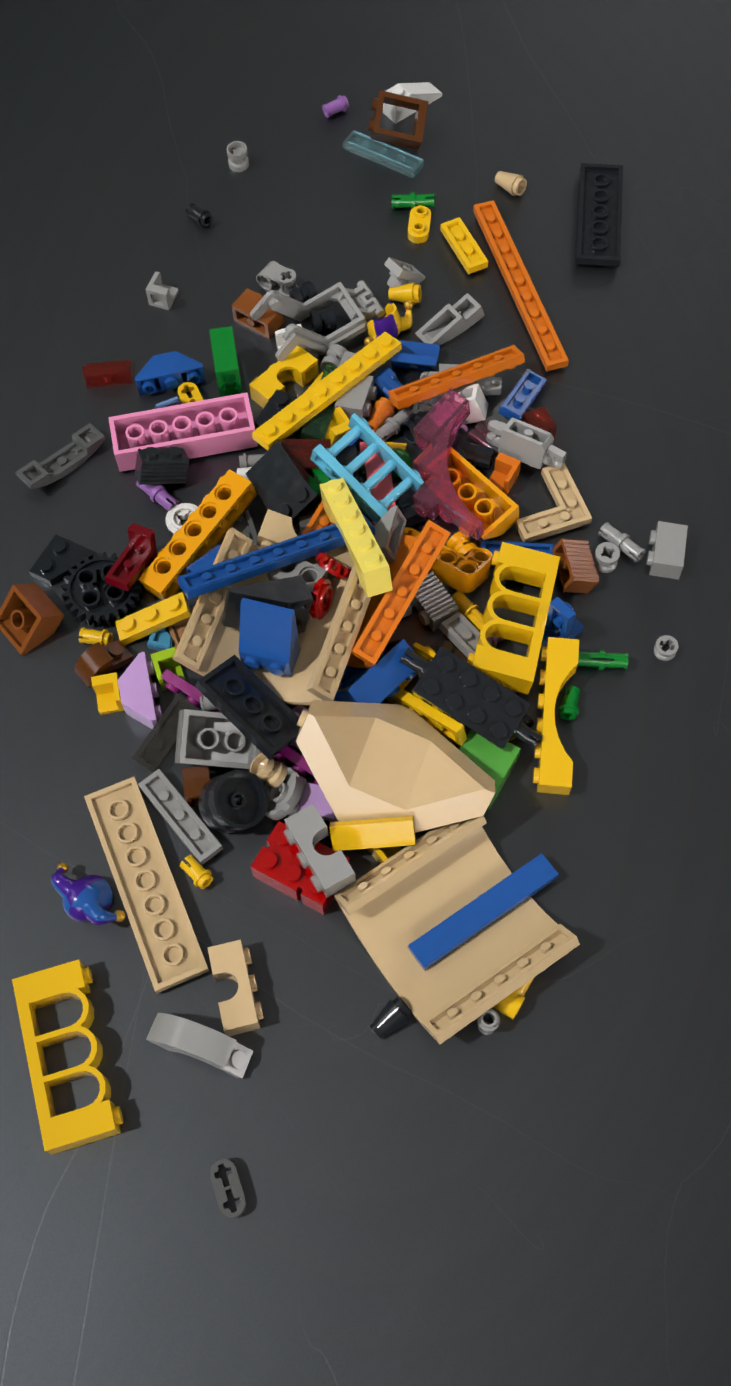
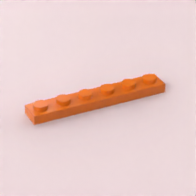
M511 345L388 391L389 399L398 410L408 408L412 404L423 400H430L434 396L451 392L463 385H470L479 379L494 376L503 370L513 369L517 365L525 363V357L515 345Z

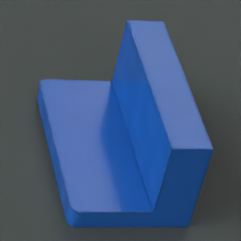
M398 340L402 343V350L391 357L393 368L437 372L440 345Z

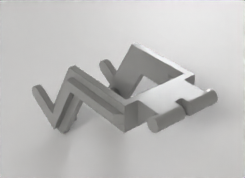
M361 280L357 283V288L355 289L345 288L340 281L304 303L275 290H270L253 308L250 316L253 320H258L269 308L301 322L310 317L311 310L317 309L320 311L336 301L340 303L351 322L326 337L296 324H289L286 327V332L283 335L286 342L275 354L278 361H283L296 346L324 355L327 353L330 345H342L368 329L366 321L376 315L377 317L384 316L385 311L377 299L373 297V293L366 283Z

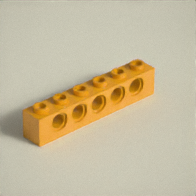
M230 469L224 476L220 477L217 485L203 498L198 508L188 516L183 526L173 534L169 543L158 552L155 560L149 567L143 570L139 581L146 591L161 600L177 594L181 589L178 585L177 577L187 574V566L217 545L227 530L230 529L257 496L251 481Z

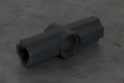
M430 430L425 433L422 451L441 456L452 447L474 466L489 470L495 454V449L472 443L470 438L463 434H455L451 437Z

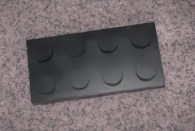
M235 654L197 681L195 687L269 760L297 739L300 726H297L299 717Z

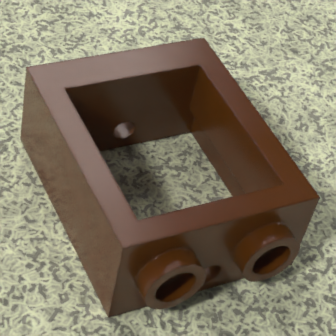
M380 90L377 98L373 97L371 110L374 111V117L370 118L368 131L371 132L370 139L418 150L423 140L429 101ZM383 103L416 110L412 135L379 128Z

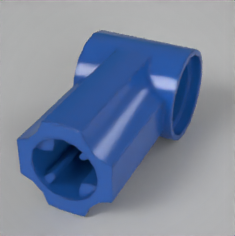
M384 367L374 375L377 397L383 396L389 399L388 391L403 386L389 367Z

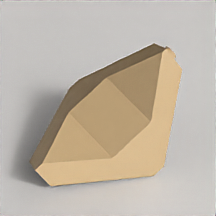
M313 700L308 711L303 710L298 719L297 726H300L296 743L338 822L413 816L416 833L481 817L486 812L495 795V780L415 711L399 704Z

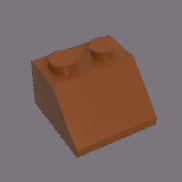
M36 583L13 584L0 608V631L21 655H25L55 633L64 614Z

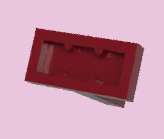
M132 523L128 528L129 544L105 576L107 584L126 591L130 590L143 569L149 567L157 557L155 531Z

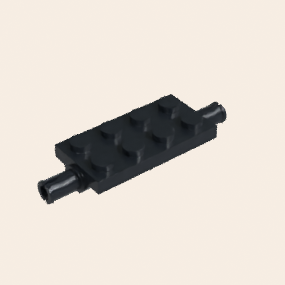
M441 646L433 659L428 661L410 650V648H407L400 659V663L419 674L418 677L420 679L413 688V693L496 747L503 749L509 738L515 736L533 749L538 743L536 741L542 737V734L522 723V718L531 706L529 702Z

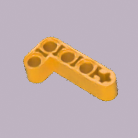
M405 527L403 534L418 537L420 532ZM444 545L429 572L433 571L439 581L462 593H470L489 577L493 554L488 549L475 548L466 556H463Z

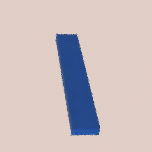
M541 853L408 945V949L425 971L558 878V872Z

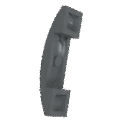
M89 423L72 434L73 441L39 464L35 460L31 461L16 471V476L30 489L51 484L65 477L90 458L104 442L105 436Z

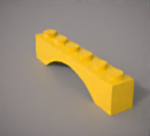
M548 637L546 646L541 647L540 661H545L544 670L540 669L539 685H543V694H538L537 709H542V716L537 718L536 732L542 734V737L540 738V743H537L535 746L534 758H539L538 768L534 767L533 783H537V792L569 795L572 788L573 761L565 752L558 737L555 725V704L559 692L576 672L579 657L578 639Z

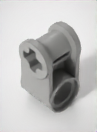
M270 261L256 276L258 284L267 291L275 290L290 297L289 289L295 286L298 287L295 283V271L280 265L276 261Z

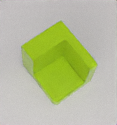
M175 647L150 654L162 691L168 690L165 687L168 682L161 678L166 669L185 680L180 663L172 659L176 651Z

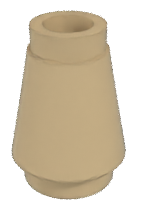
M499 171L495 176V183L512 196H520L524 193L527 181L523 175Z

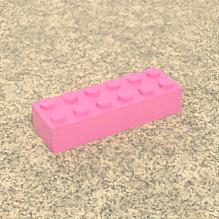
M247 392L108 417L114 456L120 472L135 469L139 448L143 450L147 447H155L157 449L179 447L185 450L189 459L258 447L257 442L252 438L255 426Z

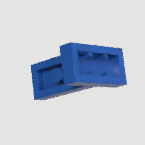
M559 597L550 602L541 647L546 646L548 637L574 639L584 629V626L575 618L576 613L569 603L563 602Z

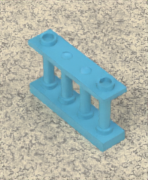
M354 413L348 425L351 430L330 448L325 449L319 444L313 449L311 460L331 480L343 478L358 507L377 524L388 511V507L403 493L411 488L417 494L424 481L420 473L415 469H411L370 428L369 423L364 418H360ZM359 436L368 447L347 466H342L336 460V455ZM376 453L386 464L365 483H359L353 477V473ZM393 470L403 481L382 500H376L371 495L370 490Z

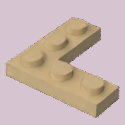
M564 463L560 469L548 466L542 468L541 475L557 507L516 519L515 521L516 529L522 541L530 543L591 524L592 516Z

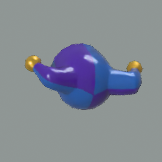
M61 862L57 865V871L52 875L51 884L62 897L64 911L70 918L78 922L90 921L95 925H103L112 921L122 922L125 919V913L122 910H116L114 913L107 911L112 905L113 894L110 885L104 878L98 875H88L73 880L65 875L69 868L67 863Z

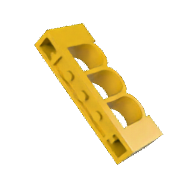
M502 542L500 550H494L491 565H495L490 586L491 596L483 614L484 625L476 643L475 653H469L467 663L507 689L528 694L534 682L560 557ZM513 580L541 588L539 598L506 589L501 584V581ZM506 608L535 616L533 626L530 627L504 620L494 613V609ZM494 636L527 644L526 657L493 648L486 639Z
M78 959L12 979L44 1151L53 1155L120 1134L119 1125L123 1124L121 1109L119 1106L115 1107V1104L110 1101V1083L97 1070L103 1057V1047L99 1039L89 1030L94 1020V1007L85 995L91 993L89 984L93 983L89 966L85 967ZM69 999L81 1000L83 1012L76 1023L40 1035L36 1009ZM78 1037H85L90 1040L91 1052L84 1063L48 1075L43 1048ZM88 1076L98 1079L100 1091L92 1104L56 1116L51 1087Z

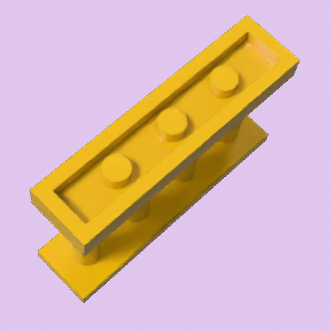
M417 642L413 644L414 652L427 661L429 659L432 660L436 654L428 646L424 647ZM412 679L409 681L404 680L399 685L400 690L394 696L384 699L389 704H399L415 711L442 736L460 747L467 740L463 724L444 714L443 711L435 706L427 704L423 701V698L415 693L410 694L404 690Z

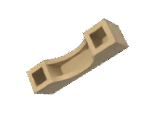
M268 509L259 531L256 545L264 548L297 537L293 529L292 518ZM347 545L324 552L352 569L354 563ZM318 555L304 559L305 561L312 564L319 563V561L316 560V557Z

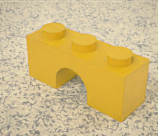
M295 347L286 359L270 365L264 373L252 380L249 384L251 399L264 409L276 389L285 392L283 383L293 381L304 387L319 375L318 359L304 348Z

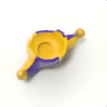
M410 300L404 302L405 312L402 317H400L396 305L391 302L388 303L385 307L386 314L384 317L378 320H370L367 323L370 337L364 340L365 345L367 346L384 332L397 338L401 331L410 329L413 323L411 310L413 302Z

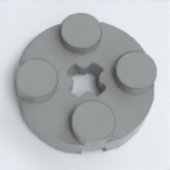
M287 767L286 778L278 787L271 788L264 784L268 794V808L265 816L272 820H280L287 815L292 816L299 809L298 802L307 781L298 772Z

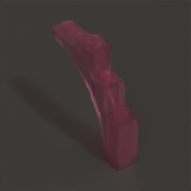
M449 389L413 428L415 443L423 450L413 461V466L420 473L424 484L413 495L414 509L420 516H427L433 521L440 515L445 522L449 524L452 522L458 526L465 536H472L479 540L484 534L483 522L470 512L458 497L449 476V456L452 443L459 428L470 415L469 400Z

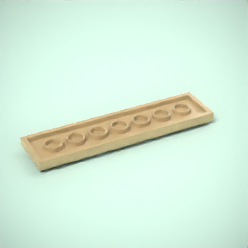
M135 777L84 796L155 992L160 993L209 972Z

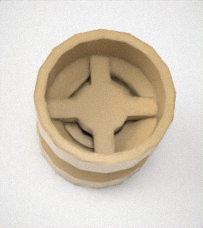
M263 753L258 754L250 766V772L258 776L259 779H263L264 783L271 788L278 787L284 781L288 770L285 764L280 761H274V758L269 760Z

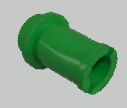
M568 686L564 688L562 705L558 709L562 719L574 720L579 714L577 705L581 691L576 686H570V690Z

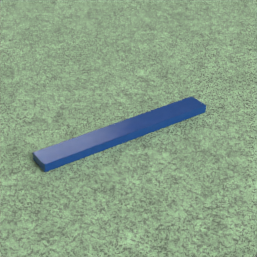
M362 514L372 534L375 535V527L365 517V515ZM332 524L177 577L178 585L189 600L316 556L319 553L346 545L338 527Z

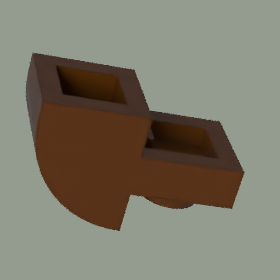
M119 639L104 646L97 642L79 657L74 671L86 686L90 688L92 687L91 677L110 674L112 671L132 663L133 655Z

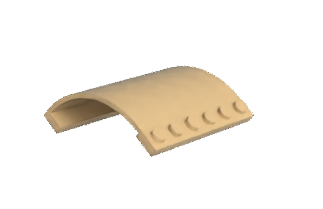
M232 527L227 530L213 565L261 548L253 544V540ZM354 564L349 578H345V580L327 571L328 579L333 587L331 608L321 620L312 618L311 612L309 613L305 632L298 634L301 650L292 675L283 674L278 676L268 670L260 668L256 670L250 669L285 704L311 705L313 700L334 701L371 597L367 598ZM267 572L200 595L172 659L201 676H205L234 654L240 659V629L222 625L227 589L268 581Z
M484 815L432 829L417 839L416 845L405 847L357 879L356 882L334 895L354 932L383 976L415 1018L439 1044L451 1038L455 1033L580 945L576 935L562 924H557L530 897L425 971L408 949V945L512 874L482 827L487 823Z

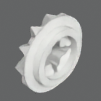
M181 503L172 507L165 519L168 531L174 534L183 526L181 519L186 520L198 506L191 503Z

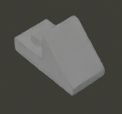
M388 257L384 264L390 270L389 274L391 276L387 281V285L390 287L413 282L419 284L425 279V276L412 264Z

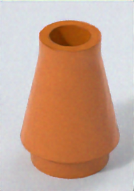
M381 397L374 403L368 419L370 428L374 432L385 424L387 418L395 414L396 406L389 399Z

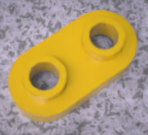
M420 205L412 208L410 211L408 239L413 243H424L429 238L431 211L428 207Z

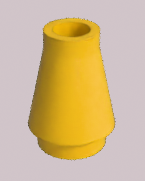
M413 282L397 287H389V301L404 303L410 300L413 302V305L420 303L422 297L421 285Z

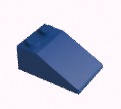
M242 598L239 630L240 660L250 669L256 670L260 668L268 670L274 675L281 676L284 674L291 676L301 650L295 611Z

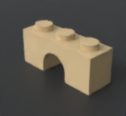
M241 939L207 947L212 974L216 982L231 979L238 983V991L235 996L227 1001L218 1003L225 1034L232 1036L260 1029L259 1020L264 1019L261 1003H255L253 992L258 991L255 974L249 975L247 965L252 964L249 947L244 948Z

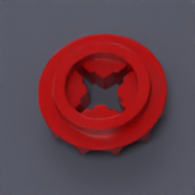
M326 553L318 554L316 560L319 561L318 565L342 580L349 578L352 569Z
M320 578L314 584V589L311 592L313 597L310 609L311 617L321 620L329 612L333 601L331 581Z

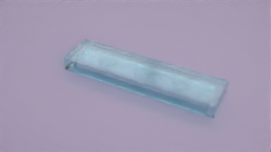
M355 130L343 142V149L411 178H414L424 166V159L386 143L371 140L369 136Z

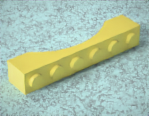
M343 478L333 479L319 484L324 510L330 522L335 523L347 545L367 598L392 591L389 564Z

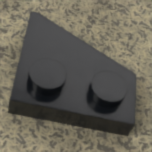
M55 535L29 572L32 577L52 586L61 581L64 576L70 575L69 568L77 569L76 561L81 564L84 563V556L92 560L95 552Z

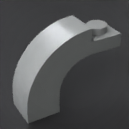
M157 1013L146 1038L147 1041L168 1051L199 1059L243 1079L253 1054V1050L237 1043V1040L194 1021L166 1013Z

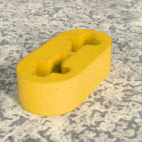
M185 382L178 387L177 391L181 404L203 400L198 387L194 383ZM186 393L192 394V398H189Z

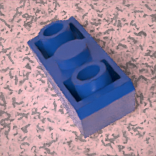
M177 351L153 355L135 377L139 396L173 390L185 382H192L195 385L206 382L202 363Z

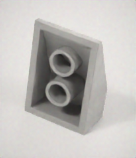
M188 709L179 710L175 763L250 769L252 761L260 754V750L222 713Z

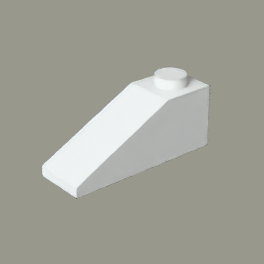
M430 82L398 83L386 90V92L429 101L428 104L442 97V92ZM383 103V113L395 124L416 112V110Z
M479 384L454 389L448 393L439 394L430 400L415 403L412 409L414 415L420 411L428 415L437 403L444 399L460 415L456 420L457 422L470 424L486 420L489 404Z

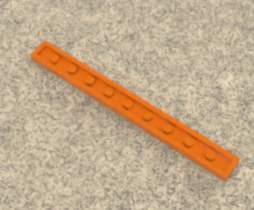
M494 200L475 204L473 212L546 372L567 367L568 357Z

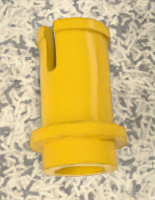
M82 627L79 632V636L83 637L79 638V642L82 644L94 645L99 642L104 646L113 641V634L107 629L99 631Z
M193 855L185 857L184 859L188 863L186 864L182 860L180 868L191 877L195 887H200L201 889L208 887L213 881L212 872L209 869L206 870Z

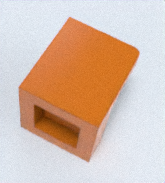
M499 452L495 459L494 471L489 480L503 493L508 495L519 476L521 461Z

